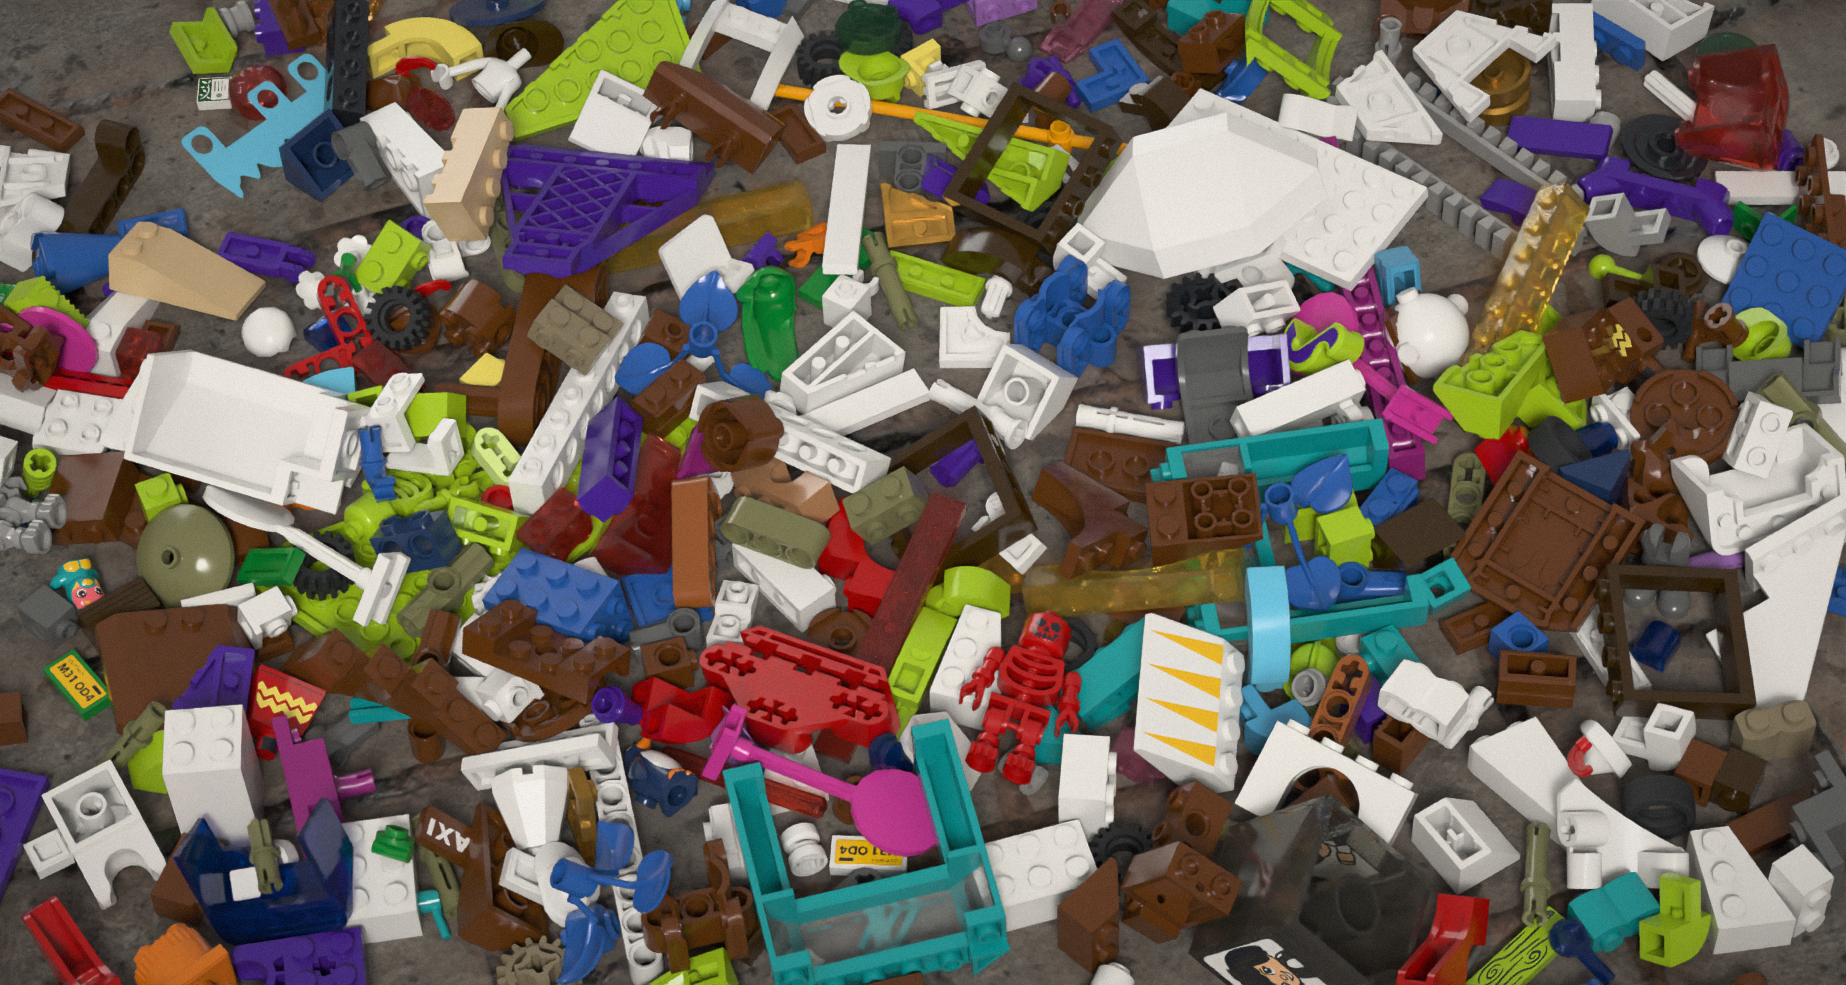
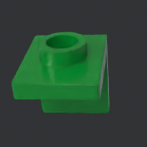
M1739 201L1734 208L1735 222L1732 228L1742 234L1747 240L1752 241L1764 216ZM1793 204L1779 217L1795 224L1798 206Z

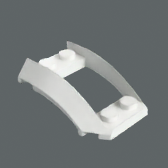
M716 0L712 2L694 32L679 65L696 70L715 31L771 52L750 99L768 111L774 94L795 55L798 45H801L804 35L793 16L785 24L774 18H769L747 10L744 7L731 4L729 0Z

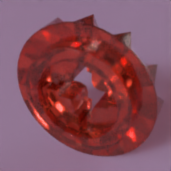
M415 87L410 91L405 101L410 106L409 112L416 115L417 121L423 122L426 128L432 127L438 132L442 130L448 131L455 122V114L448 101L436 91L425 87Z

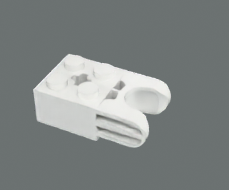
M111 759L41 795L102 910L117 902V897L113 891V881L117 873L123 868L131 865L141 866L149 871L155 881H158L167 863Z

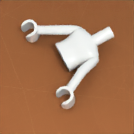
M522 48L508 61L494 57H485L449 68L445 64H437L436 69L431 70V77L434 82L439 81L442 89L447 90L453 85L454 76L483 69L471 81L484 98L493 104L498 101L496 107H501L504 111L512 94L522 84L517 70L532 57L525 48Z

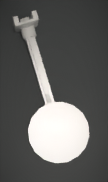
M214 485L206 487L203 499L218 513L252 528L278 532L293 545L354 581L355 585L364 591L354 615V621L362 626H368L370 620H374L381 625L386 624L411 561L410 557L401 552L379 553L372 570L367 567L363 568L302 530L292 527L295 518L282 505Z

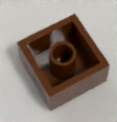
M1602 307L1563 317L1542 337L1564 404L1605 394L1624 374V358L1622 353L1615 348L1612 339L1614 334L1611 320L1605 317Z

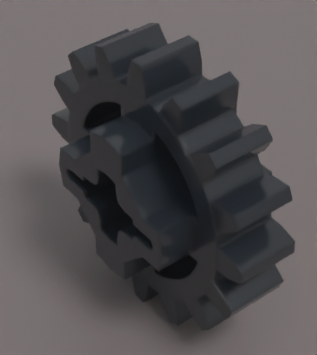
M1200 272L1196 273L1194 280L1184 276L1182 285L1174 283L1172 285V292L1167 293L1166 317L1171 318L1170 326L1172 328L1180 326V334L1190 330L1221 329L1222 327L1213 307L1237 290V287L1235 285L1227 287V282L1221 283L1216 281L1214 273H1210L1207 279L1202 278Z

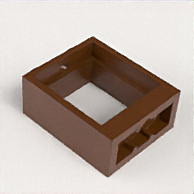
M1178 841L1134 856L1119 890L1180 929H1185L1228 916L1243 881L1186 844ZM1158 895H1161L1163 898L1162 904L1157 900Z

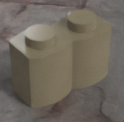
M1786 701L1774 706L1772 709H1748L1735 716L1729 744L1730 747L1766 761L1771 760L1773 757L1793 758L1810 750L1817 723L1806 701Z

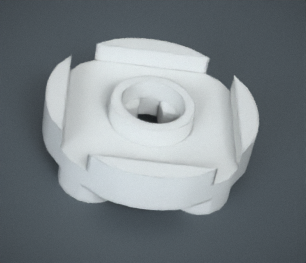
M833 75L820 80L813 87L814 91L810 94L809 99L807 97L805 100L804 112L811 128L818 133L823 141L848 140L866 131L870 126L872 101L869 93L862 83L850 80L848 76ZM840 102L842 106H847L840 114L830 112V110L835 109L834 104Z

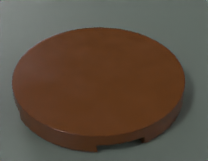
M1671 368L1653 375L1638 389L1632 402L1630 423L1640 434V439L1638 440L1649 439L1668 419L1676 421L1683 429L1694 430L1699 427L1707 429L1705 442L1696 456L1701 457L1707 465H1710L1721 459L1727 448L1729 438L1739 416L1738 402L1731 389L1715 375L1701 369L1700 371L1686 369L1673 370ZM1668 447L1664 449L1665 451H1668L1671 454L1675 451L1673 447Z
M606 675L600 678L594 694L598 690L606 688ZM539 686L544 696L540 700L534 698L511 723L504 721L502 723L515 740L521 742L541 741L556 736L581 721L592 711L591 702L586 705Z

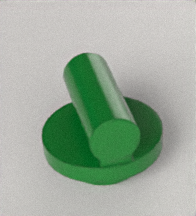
M386 825L385 830H378L376 832V839L373 841L371 852L409 863L413 856L412 848L415 839L408 835L409 830L404 827Z

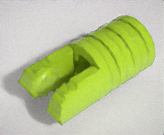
M35 448L29 451L24 458L22 479L27 489H22L24 496L30 499L37 497L39 491L48 489L52 485L57 464L55 456L49 450Z

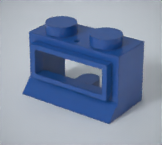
M1391 467L1359 508L1363 517L1369 518L1373 527H1376L1418 505L1420 492L1417 489L1418 480Z

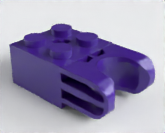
M361 927L245 944L233 948L229 953L235 976L239 980H258L265 982V985H370L367 949Z

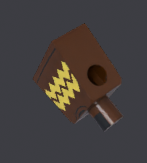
M1628 297L1609 307L1604 315L1611 320L1614 331L1612 339L1616 350L1622 353L1625 363L1624 374L1617 381L1627 384L1641 375L1647 380L1653 375L1667 370L1655 359L1664 344V338L1635 301Z

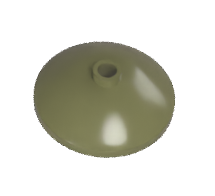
M179 504L168 507L155 515L142 532L136 552L138 577L141 576L146 586L149 587L156 599L159 600L162 609L181 608V600L224 590L231 580L234 569L235 555L231 535L222 520L204 507L191 504ZM171 552L174 555V560L172 563H170Z

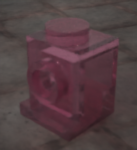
M1124 726L1110 751L1117 752L1116 774L1120 773L1132 781H1142L1153 786L1156 780H1162L1165 774L1133 750L1135 730Z

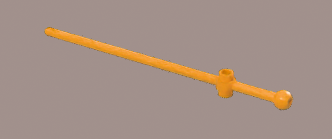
M779 84L774 96L805 101L807 97L809 99L814 89ZM871 100L872 113L914 120L916 111L983 129L989 119ZM837 102V103L834 104L835 107H840V108H846V107H847V106H842L840 102ZM1061 120L1054 121L1050 125L1049 130L1020 125L1013 136L1014 138L1048 143V147L1058 144L1069 154H1071L1072 148L1088 150L1095 139L1074 134L1070 125ZM1128 143L1121 144L1118 151L1116 152L1118 156L1122 153V151L1125 149Z

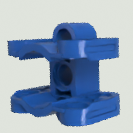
M1067 255L1060 263L1057 271L1044 280L1039 293L1024 300L1017 309L1014 317V344L1024 345L1036 353L1040 351L1044 343L1053 345L1057 348V365L1078 378L1083 374L1088 364L1095 367L1109 366L1116 359L1117 335L1123 331L1130 317V286L1117 279L1109 282L1103 290L1098 289V300L1088 310L1081 306L1088 290V266L1084 261L1075 256Z

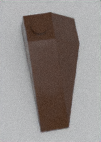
M480 802L475 809L457 905L458 936L462 937L466 942L475 944L489 952L512 949L511 946L513 944L525 947V940L530 937L534 944L539 943L542 936H546L548 941V919L544 906L499 885L506 852L512 847L516 848L500 812Z

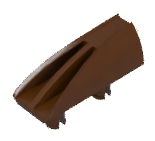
M662 61L658 64L643 94V97L657 106V109L650 114L652 124L664 117L665 119L660 127L661 130L668 128L674 119L713 146L705 154L708 163L717 156H721L715 168H722L730 158L753 175L774 149L787 127L786 123L719 81L691 68L667 61Z

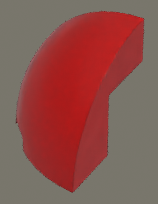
M656 677L633 684L631 700L640 705L643 711L642 718L638 723L642 728L640 735L646 739L664 744H688L709 737L725 716L722 706L730 711L734 704L731 694L714 686L688 693Z

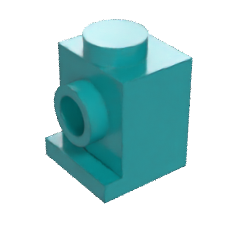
M1453 557L1421 574L1429 603L1428 614L1430 617L1459 601L1467 599L1472 589ZM1431 589H1441L1443 596L1439 598L1434 597Z

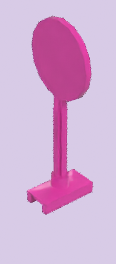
M1334 292L1320 293L1305 301L1300 306L1301 311L1290 320L1291 322L1294 318H1297L1313 326L1318 334L1335 322L1342 324L1349 332H1358L1359 326L1357 312L1349 299ZM1358 358L1352 364L1354 369H1358L1363 375L1365 382L1390 401L1382 415L1435 445L1438 438L1433 433L1444 417L1450 421L1453 419L1449 410L1404 384L1398 389L1361 358ZM1290 368L1291 372L1302 378L1307 377Z
M37 306L22 309L18 314V317L30 324L32 329L37 324L47 329L49 333L63 338L64 342L60 348L56 368L85 373L89 372L99 359L98 347L91 335L79 323L65 314L47 307ZM0 323V331L4 333L12 332L13 326L8 323ZM29 333L24 334L22 338L26 339Z
M732 705L709 752L712 754L703 769L702 776L716 781L729 757L746 763V761L751 763L760 762L763 768L850 802V813L857 830L870 844L885 853L902 857L922 855L936 846L916 775L893 768L876 770L862 778L857 786L851 785L754 746V742L740 737L747 709Z

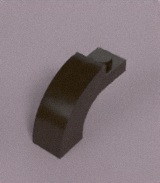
M974 227L958 232L953 236L939 259L948 267L972 275L988 273L1002 277L1029 297L1039 293L1044 280L1056 272L1036 257L1040 248L1018 235L990 227Z

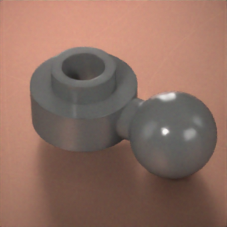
M997 21L990 22L979 31L980 46L987 53L998 54L1006 51L1008 57L1017 63L1025 62L1032 54L1031 42L1022 36L1012 38L1011 28L1007 24Z

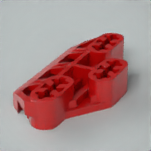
M760 625L740 631L744 644L739 645L728 641L725 646L720 644L706 648L699 657L700 667L707 687L714 686L731 694L737 706L747 709L744 722L752 740L782 752L797 754L805 751L812 743V733L830 728L833 735L870 749H883L894 741L895 735L901 727L884 667ZM754 652L763 654L762 658L753 656ZM797 667L806 669V672L802 673L797 671ZM841 682L850 684L849 688L842 687Z

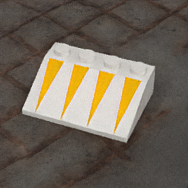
M1153 613L1145 614L1133 750L1180 787L1197 781L1216 794L1234 790L1235 774L1238 770L1236 754L1237 741L1240 738V706L1243 702L1241 686L1242 673L1245 670L1244 655L1223 638Z

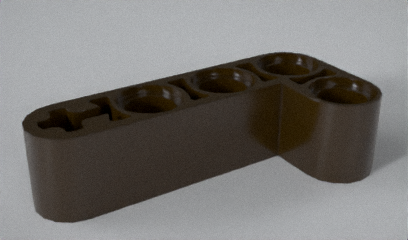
M103 119L99 122L94 138L98 158L64 210L63 220L55 232L105 233L141 175L145 165V152L137 127L108 119Z

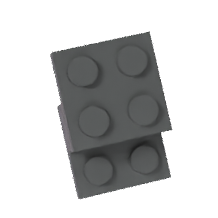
M1826 750L1814 756V770L1811 773L1813 789L1810 790L1811 798L1792 806L1791 822L1788 823L1791 833L1788 846L1790 851L1803 844L1834 876L1830 891L1831 898L1828 901L1830 903L1843 897L1845 862L1842 856L1846 855V777L1829 750Z

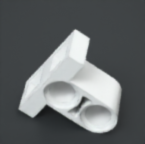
M1283 94L1278 122L1280 127L1295 129L1316 139L1336 136L1337 142H1352L1358 108L1348 105L1336 106L1296 94Z
M34 192L27 194L16 205L0 207V261L25 272L32 266V251L34 250L30 249L31 235L36 232H55L63 220L64 208Z
M1282 235L1260 254L1219 264L1214 272V275L1221 283L1237 278L1243 287L1287 279L1292 290L1295 283L1293 274L1280 259L1286 243Z

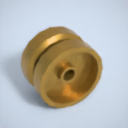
M1511 48L1506 49L1469 83L1490 95V106L1478 115L1479 118L1485 121V126L1491 125L1494 127L1510 124L1513 115L1523 116L1529 109L1531 103L1530 61Z

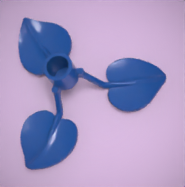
M716 270L698 279L681 299L679 317L683 323L691 326L688 344L683 345L678 356L670 361L669 352L663 346L655 343L639 344L627 353L614 376L615 382L622 389L637 396L661 374L670 370V367L679 359H684L688 353H691L697 358L712 356L720 377L724 379V382L750 394H757L761 399L765 398L766 391H773L768 379L758 368L754 369L749 364L739 363L731 369L728 375L723 367L719 356L720 351L716 348L718 333L727 330L734 324L738 314V306L734 295Z
M1347 454L1326 458L1306 467L1293 478L1291 485L1286 483L1271 485L1265 492L1266 503L1260 505L1262 525L1267 514H1269L1272 521L1281 525H1287L1300 565L1292 566L1285 571L1288 600L1290 605L1299 609L1318 612L1327 610L1337 601L1340 595L1342 581L1337 565L1326 556H1318L1306 562L1293 520L1298 514V506L1306 508L1310 505L1315 512L1330 513L1339 510L1347 504L1353 489ZM1253 543L1223 554L1241 553L1249 549Z
M597 821L595 868L586 867L562 858L552 869L550 875L551 887L569 894L567 902L576 905L587 916V918L580 920L573 927L568 937L562 971L555 981L557 983L570 984L586 977L599 962L604 949L606 930L604 927L596 925L598 921L597 915L580 898L585 896L591 897L595 893L598 884L603 887L612 885L635 890L633 906L638 912L646 914L656 909L665 896L670 881V869L674 859L672 854L664 850H655L641 860L637 869V881L629 882L615 879L619 875V870L624 868L629 862L633 851L634 831L626 824Z

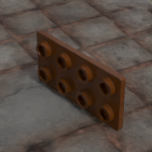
M1815 134L1810 146H1806L1804 149L1801 165L1796 166L1794 172V184L1799 186L1800 191L1797 202L1798 214L1803 217V229L1846 249L1845 195L1830 194L1823 134Z

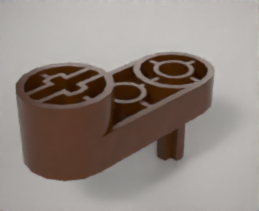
M606 260L583 273L563 278L552 277L546 273L533 272L526 274L500 387L439 382V384L436 383L434 393L449 392L466 395V415L496 417L498 430L512 446L527 447L554 399L563 360L548 350L539 347L533 340L527 337V334L536 317L548 302L556 297L565 284L604 310L609 301V271Z

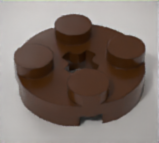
M832 608L817 615L808 626L807 642L869 663H873L879 656L878 628L872 618L860 610L853 609V613L841 612V608ZM849 638L851 640L846 646H837L835 639L846 640Z

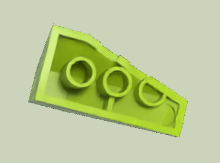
M1519 330L1493 344V351L1485 355L1476 353L1470 356L1469 363L1463 367L1455 364L1447 368L1434 383V393L1464 431L1475 433L1485 439L1494 438L1499 440L1513 423L1548 356L1542 339L1543 335Z

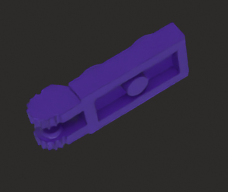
M232 232L226 234L217 252V255L248 272L278 278L282 276L292 283H300L299 275L304 271H308L304 267H313L317 258L310 250L294 247L289 243Z

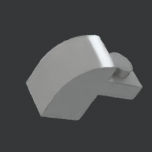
M1619 193L1593 197L1584 222L1595 241L1606 250L1623 256H1637L1640 245L1663 243L1671 216L1666 208L1634 212L1625 194Z

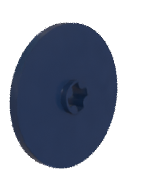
M462 0L450 8L449 16L451 22L461 26L497 25L528 17L543 9L547 4V0Z

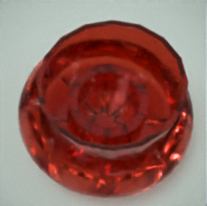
M258 64L246 66L236 72L229 82L228 98L240 114L248 120H267L247 97L248 93L261 83L270 81L285 96L287 95L288 87L285 78L272 66ZM262 90L257 95L258 102L265 108H274L278 104L277 95L270 90Z

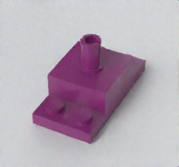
M287 715L272 718L311 883L324 880L326 876L323 864L330 863L326 846L333 845L332 825L345 823L340 803H344L343 799L377 792L371 768H368L364 771L337 777V774L332 772L324 738L301 743L298 728L290 729Z

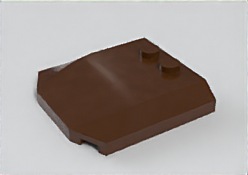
M1518 450L1466 530V537L1460 539L1450 557H1453L1470 584L1473 594L1510 615L1517 611L1521 612L1539 630L1578 633L1598 602L1593 596L1596 590L1595 579L1600 576L1607 564L1622 565L1647 526L1646 520L1615 503L1610 505L1551 472L1549 466Z
M214 604L115 613L95 625V639L118 734L123 735V728L127 723L136 720L152 701L162 704L167 710H172L173 702L177 698H181L190 686V680L199 669L206 665L207 658L217 645L252 649L250 640L237 621L238 609L228 604ZM255 658L252 675L257 670ZM165 722L157 729L156 732L164 730Z

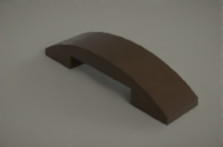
M1125 0L1111 11V16L1131 43L1154 65L1170 77L1173 73L1184 72L1177 51L1179 39L1157 22L1158 13L1143 0ZM1223 70L1218 74L1191 73L1195 81H1202L1201 89L1208 92L1227 77Z

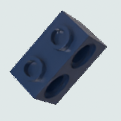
M422 510L404 518H400L397 515L388 517L379 524L380 528L369 539L377 557L379 553L401 552L410 557L411 561L406 573L445 567L462 549L460 540L445 510L436 512Z

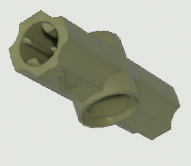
M1782 371L1775 373L1758 388L1757 394L1762 395L1771 403L1788 408L1793 412L1788 427L1798 425L1796 421L1798 418L1811 420L1813 425L1810 427L1844 455V461H1846V443L1825 421L1820 407L1814 402L1808 401Z
M468 544L447 566L435 568L427 576V586L396 615L398 624L413 638H422L429 611L441 610L452 614L460 610L464 603V595L494 566L493 558L479 544Z

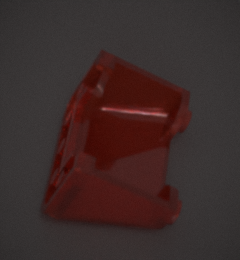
M1776 44L1695 56L1693 70L1688 72V80L1691 90H1696L1698 99L1693 121H1681L1679 128L1675 129L1677 148L1683 149L1686 155L1758 172L1777 170L1789 113L1790 97Z

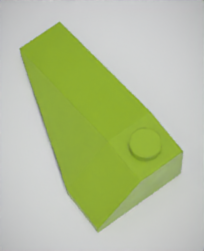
M1543 299L1537 304L1527 332L1544 336L1562 317ZM1547 356L1515 418H1520L1526 425L1535 428L1548 416H1556L1571 426L1574 431L1581 432L1586 429L1587 406L1585 399L1564 404L1549 356Z

